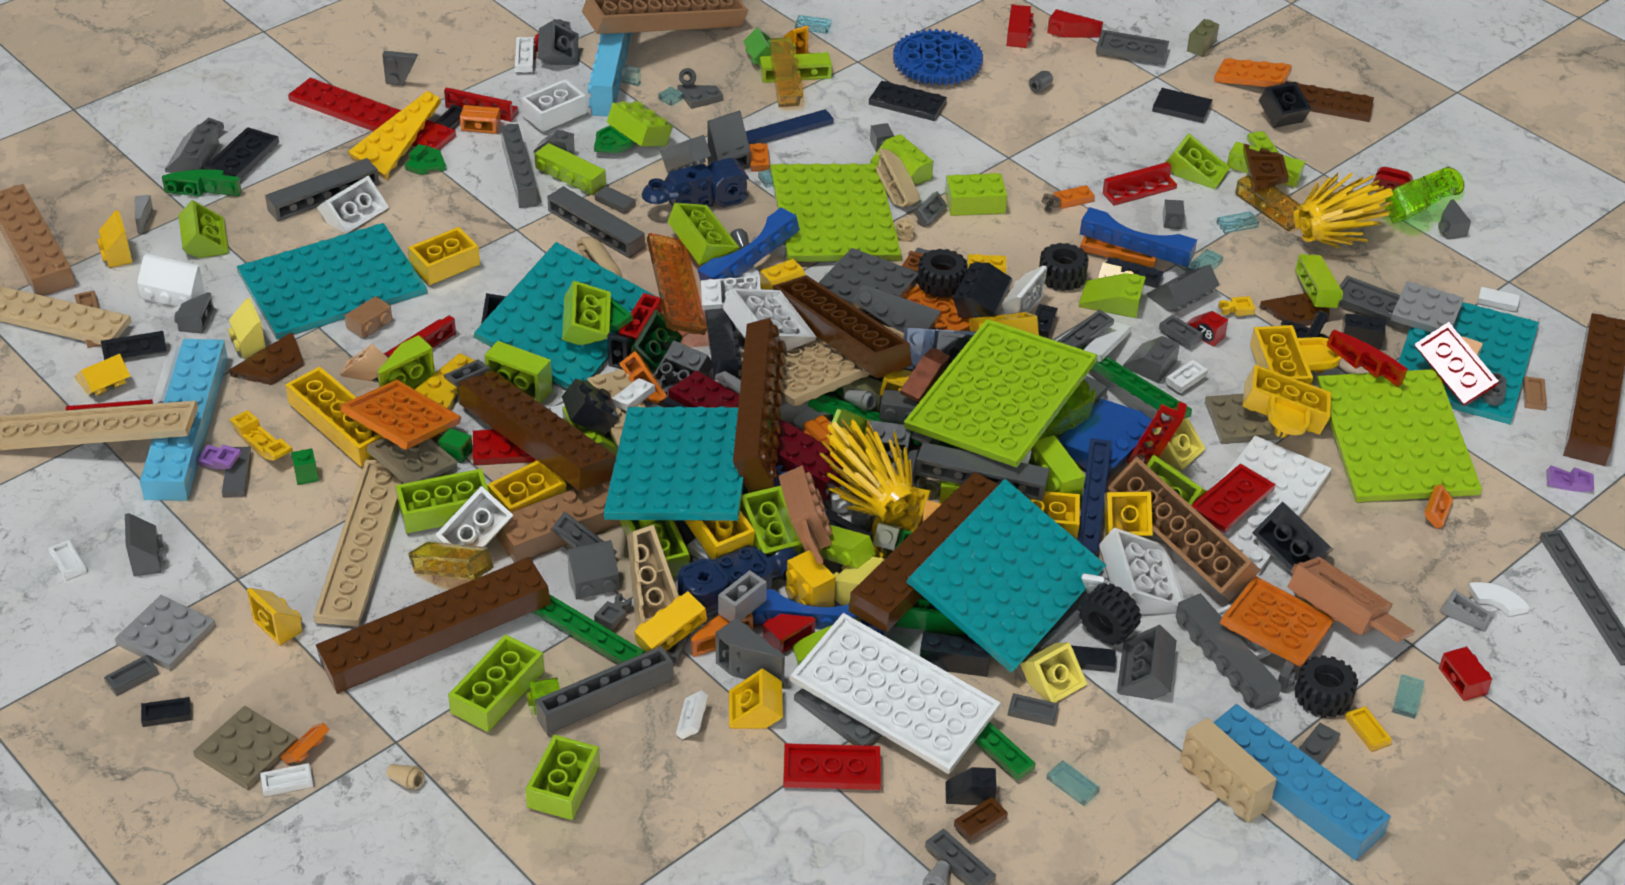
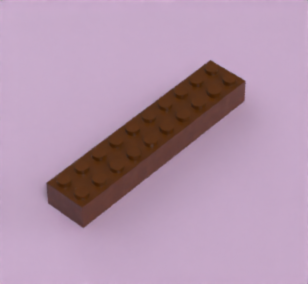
M805 275L772 286L773 290H781L818 338L875 378H881L891 372L902 371L904 368L912 366L909 342L811 277Z
M1591 314L1585 332L1563 452L1565 457L1606 466L1613 444L1625 369V320L1611 318L1602 314Z
M770 318L748 323L746 326L733 463L740 477H743L744 484L749 493L774 487V478L777 477L775 465L778 462L780 406L783 404L781 392L784 391L782 379L785 378L783 366L786 365L784 353L787 352L784 340H781L779 337L777 325H773Z
M488 371L483 375L469 377L467 380L459 382L460 405L577 490L581 491L611 480L616 462V456L495 371Z
M974 472L851 591L848 612L887 633L922 597L919 592L906 582L907 579L999 484Z
M527 557L315 644L320 663L338 694L550 605L549 588L531 558Z

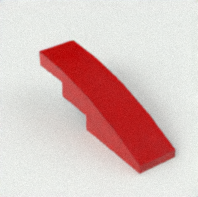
M1335 329L1331 331L1326 346L1355 369L1362 366L1374 377L1377 378L1382 375L1396 387L1403 384L1408 371L1405 366L1377 348Z

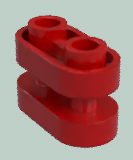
M1384 166L1377 170L1373 180L1375 182L1380 179L1379 183L1375 185L1379 187L1384 186L1382 190L1391 188L1393 192L1392 197L1404 198L1410 190L1413 177L1407 171Z

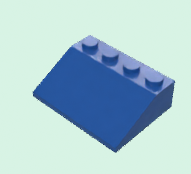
M1101 399L1065 432L1058 441L1071 458L1085 469L1087 467L1090 438L1111 441L1108 480L1127 461L1128 456L1152 419L1141 411Z

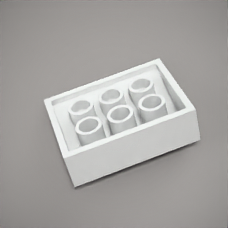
M730 288L723 309L744 338L748 323L770 318L773 325H777L779 337L781 340H784L787 351L816 340V335L781 290Z
M1113 528L1099 544L1104 563L1107 565L1106 570L1110 582L1116 587H1121L1130 594L1131 598H1134L1136 605L1140 608L1139 613L1141 615L1176 613L1178 602L1184 600L1167 545Z

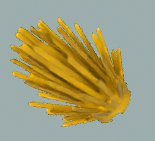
M1337 172L1332 179L1329 177L1320 188L1317 182L1304 203L1296 206L1297 210L1293 213L1296 229L1300 228L1303 234L1301 238L1306 242L1316 240L1340 248L1338 243L1353 245V241L1368 242L1364 238L1346 237V235H1363V232L1340 230L1381 225L1382 223L1378 221L1365 220L1384 217L1390 214L1389 210H1385V206L1391 205L1393 202H1384L1386 201L1385 198L1393 196L1392 189L1382 190L1384 186L1379 187L1375 185L1379 183V179L1353 191L1354 188L1373 179L1374 175H1371L1364 180L1361 177L1333 193L1334 190L1353 175V173L1348 174L1334 187L1329 189L1338 180Z
M842 418L841 423L845 428L840 427L836 422H833L832 425L829 424L828 429L833 435L829 434L826 436L830 440V445L835 450L833 451L826 442L821 441V443L830 451L831 457L843 467V470L824 453L819 454L830 464L829 466L852 486L831 473H827V476L846 487L853 494L839 487L828 490L840 495L841 499L859 505L847 506V509L878 516L882 522L886 520L887 523H892L906 514L904 510L910 504L912 506L915 505L918 495L913 490L911 459L908 461L907 448L904 447L903 464L896 432L894 431L893 433L895 447L891 439H889V446L897 472L889 460L878 432H874L868 420L866 422L868 427H866L867 433L865 435L853 418L850 427Z

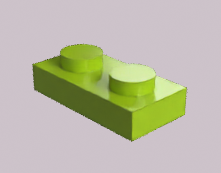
M1264 131L1247 134V141L1251 146L1279 153Z

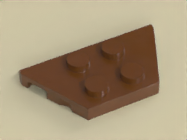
M1244 144L1243 153L1253 192L1288 182L1289 175L1283 154L1270 152L1263 148H1260L1259 151L1249 149V144Z
M1307 293L1264 300L1260 302L1259 306L1263 311L1265 309L1274 313L1273 317L1283 321L1287 319L1303 326L1311 325L1319 311L1326 312L1328 314L1326 322L1329 320L1330 308L1315 307Z
M291 332L229 369L230 376L234 378L237 375L246 376L248 381H258L263 384L272 385L304 365L294 334Z

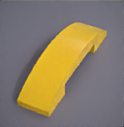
M248 410L229 419L241 438L265 459L274 461L293 451L292 447L283 439L276 440L260 426L259 419Z

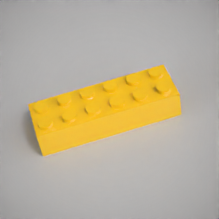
M319 366L285 384L288 403L359 466L363 467L366 459L375 460L366 451L368 444L383 437L341 412L343 403L357 397Z

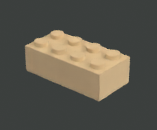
M1208 717L1186 731L1180 762L1186 769L1194 773L1204 785H1207L1216 793L1220 800L1226 802L1238 816L1248 823L1269 810L1277 780L1276 777Z

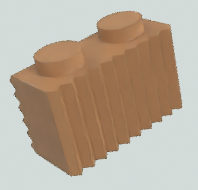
M376 296L344 315L346 328L363 339L368 334H373L377 329L392 321L391 306Z

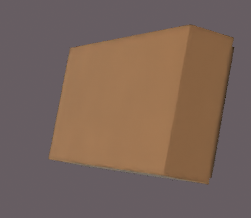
M1524 376V408L1545 411L1547 406L1545 379Z

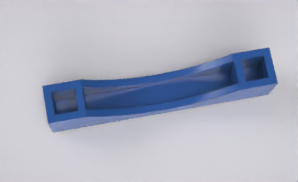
M780 207L767 217L762 232L749 245L732 254L711 259L697 269L700 282L701 280L737 278L800 230L797 216Z
M1089 207L1081 220L1080 235L1185 267L1189 266L1195 255L1197 239L1181 234L1153 235L1138 232L1120 224L1107 212Z
M766 589V601L751 612L753 623L764 624L768 619L774 618L779 614L814 617L816 619L815 629H824L833 625L843 613L853 619L859 618L848 612L849 604L836 607L808 606L794 602L772 589ZM860 618L862 624L884 635V631Z

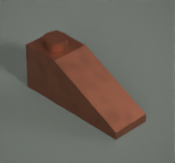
M931 348L928 350L900 390V394L919 402L946 370L950 356L939 349Z

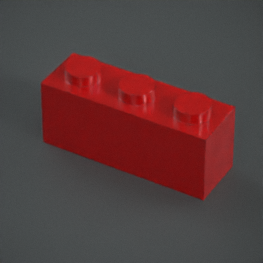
M1011 4L1006 46L1027 48V41L1031 42L1034 13H1031V6Z

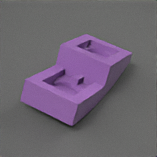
M207 445L196 461L199 466L206 468L230 469L242 451L227 445H222L221 448Z
M1552 465L1546 470L1547 485L1576 492H1592L1594 490V475L1576 467L1571 472Z

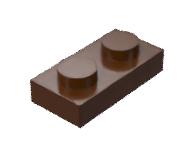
M991 797L955 819L954 827L971 842L1006 820L1008 812Z

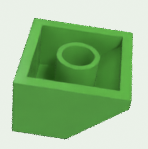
M758 27L743 41L746 46V52L751 56L750 60L756 66L760 65L761 56L786 55L780 43Z

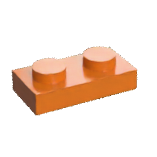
M749 144L751 172L769 171L768 144Z
M1085 185L1054 192L1053 199L1063 209L1094 202L1095 195Z
M1442 484L1434 486L1424 512L1427 520L1436 529L1443 527L1453 502V498Z
M325 723L312 726L280 756L286 764L303 761L309 755L307 751L312 746L315 748L325 740L324 735L330 729Z

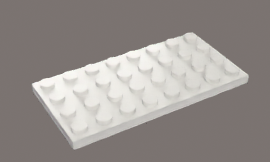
M1254 436L1225 476L1241 463L1275 483V489L1225 534H1222L1261 570L1258 573L1260 575L1274 554L1252 532L1282 501L1300 517L1329 477L1332 468Z
M845 613L838 618L790 675L791 682L948 774L951 773L990 722L1001 702Z

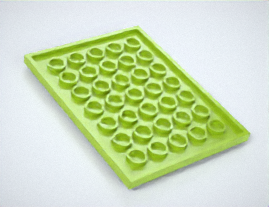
M770 164V174L777 210L782 207L795 214L800 229L785 241L787 261L794 259L796 262L840 261L851 248L877 256L886 261H901L902 254L887 194L876 171L878 164Z
M986 319L905 419L904 428L1017 468L1095 365L1097 354Z
M1433 369L1407 371L1403 384L1398 387L1382 375L1376 378L1371 373L1317 376L1318 388L1331 392L1329 422L1355 502L1430 498L1434 486L1440 484L1444 486L1451 497L1481 495V484L1442 380Z

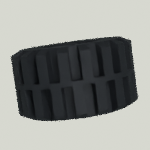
M1070 243L1051 244L1050 247H1045L1040 255L1039 267L1043 265L1047 267L1046 286L1052 287L1054 290L1071 291L1083 285L1086 281L1089 262L1087 253L1083 252L1082 248L1070 245Z
M950 249L930 250L920 257L917 283L920 285V289L934 297H952V295H955L967 271V260L963 258V255L957 254L956 251H950Z
M1107 583L1099 584L1080 603L1078 609L1080 612L1079 617L1087 631L1096 639L1109 645H1119L1124 642L1141 622L1140 608L1136 605L1134 598H1131L1130 594L1121 587H1116L1111 583L1109 585Z
M1321 655L1320 658L1314 656L1311 660L1307 659L1304 665L1302 664L1295 686L1294 694L1298 698L1297 702L1299 705H1303L1304 710L1311 711V714L1315 716L1317 714L1323 718L1327 716L1334 718L1337 714L1341 716L1345 714V711H1349L1353 703L1358 685L1357 674L1352 671L1353 668L1350 665H1345V661H1339L1333 656L1328 658L1326 655Z

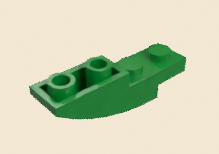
M188 170L162 176L165 193L201 197L203 192L230 196H240L242 193L239 177L226 176L223 170Z

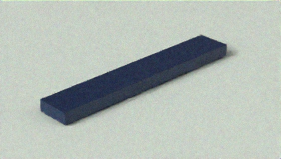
M824 109L746 131L748 144H763L834 124V118Z
M1090 438L1077 540L1095 556H1098L1111 441Z

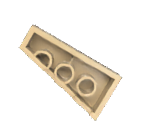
M654 525L633 531L627 535L636 628L641 623L647 622L654 617L657 611L666 608L679 596Z

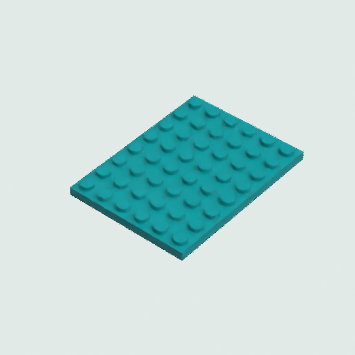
M384 223L237 266L238 274L276 340L283 338L291 332L297 334L345 319L344 315L375 296L391 305L427 294V287Z
M555 242L477 328L473 338L490 347L497 341L550 359L552 381L568 389L575 378L587 381V378L594 377L608 360L607 339L585 345H577L562 340L564 296L573 280L611 292V298L629 313L632 312L643 293L653 294ZM620 330L609 331V333L619 335Z
M1463 302L1453 328L1461 337L1483 343L1479 359L1491 373H1500L1505 377L1506 394L1501 405L1494 406L1486 403L1482 395L1464 407L1442 381L1452 409L1510 425L1539 322ZM1410 326L1398 361L1408 371L1432 369L1415 348V344L1431 334V332Z
M628 407L603 512L604 520L738 521L744 486L743 477H740L733 463L738 408Z
M1004 479L919 566L906 582L1012 673L1086 590L1081 579L1082 574L1098 576L1107 565L1010 482Z

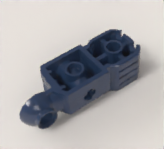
M727 158L714 161L708 166L699 164L670 171L665 180L659 178L651 179L643 188L641 196L645 202L650 204H663L669 201L672 207L674 203L700 204L711 207L713 206V201H715L717 205L724 208L740 204L747 199L749 195L746 192V180L749 177L736 159Z
M747 545L713 560H697L680 568L677 584L678 595L682 596L688 591L706 608V616L708 618L718 613V595L749 570L767 582V589H772V580L777 578L787 580V560L798 556V553L794 548H785L775 555L767 557L761 550Z

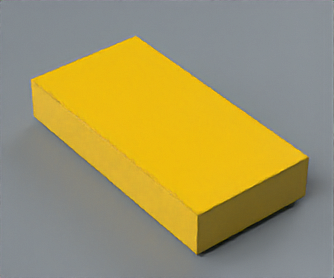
M1366 706L1345 714L1346 721L1371 752L1391 745L1392 738Z

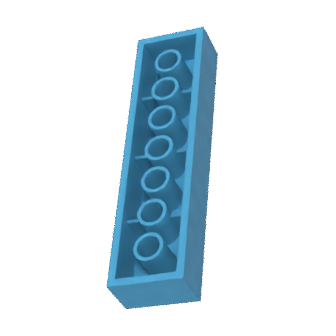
M1237 703L1213 722L1277 778L1272 796L1273 800L1355 861L1386 834L1391 818L1388 813Z

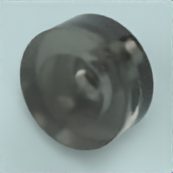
M1044 194L1041 200L1046 205L1044 210L1051 213L1052 208H1059L1061 199L1052 194Z

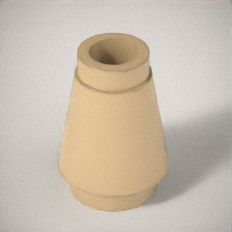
M391 764L386 772L388 778L409 790L420 788L425 777L424 771L418 766Z

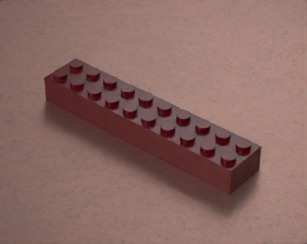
M697 370L668 389L669 398L687 407L738 408L739 394ZM779 420L778 462L775 466L782 465L781 472H788L803 465L806 473L810 471L815 482L814 485L816 489H819L825 502L830 499V495L833 493L828 489L842 486L828 477L827 473H831L847 484H850L820 456L819 453H824L843 470V467L831 457L830 451L820 441L786 421Z

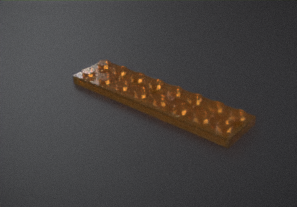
M648 233L647 243L659 296L662 298L661 305L666 327L673 331L679 330L694 335H705L707 327L686 246L680 239Z

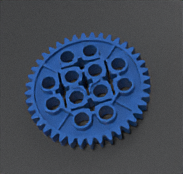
M922 29V32L916 31V34L911 32L910 36L905 35V38L897 41L893 49V63L895 68H898V71H902V75L906 74V77H912V80L918 79V83L924 81V84L930 82L932 86L935 83L938 86L941 83L947 86L948 83L954 85V82L960 84L961 80L966 82L967 79L976 76V73H979L983 65L982 50H980L981 47L977 46L978 43H974L973 39L969 40V36L963 37L964 34L957 35L958 32L951 33V30L945 32L944 29L941 31L929 29L926 32Z

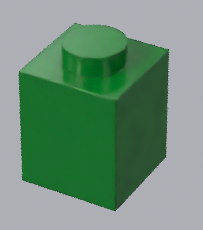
M449 428L438 440V445L458 463L462 464L473 452L472 435Z
M313 448L291 452L297 485L319 481Z

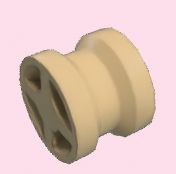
M907 218L897 220L896 234L898 240L902 242L911 241L914 238V222Z

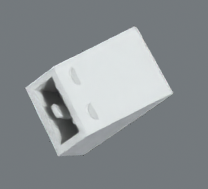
M760 276L701 280L704 324H706L705 310L723 308L730 288L761 289Z

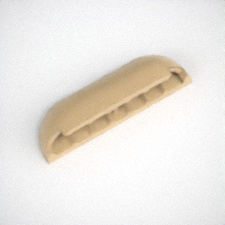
M881 148L878 153L880 158L876 171L892 203L900 207H909L916 204L920 199V195L904 163L891 151Z
M582 237L576 242V247L585 258L622 277L620 268L600 241L592 237Z

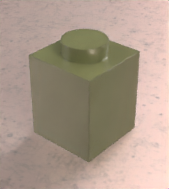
M886 522L878 523L873 545L894 551L903 527Z

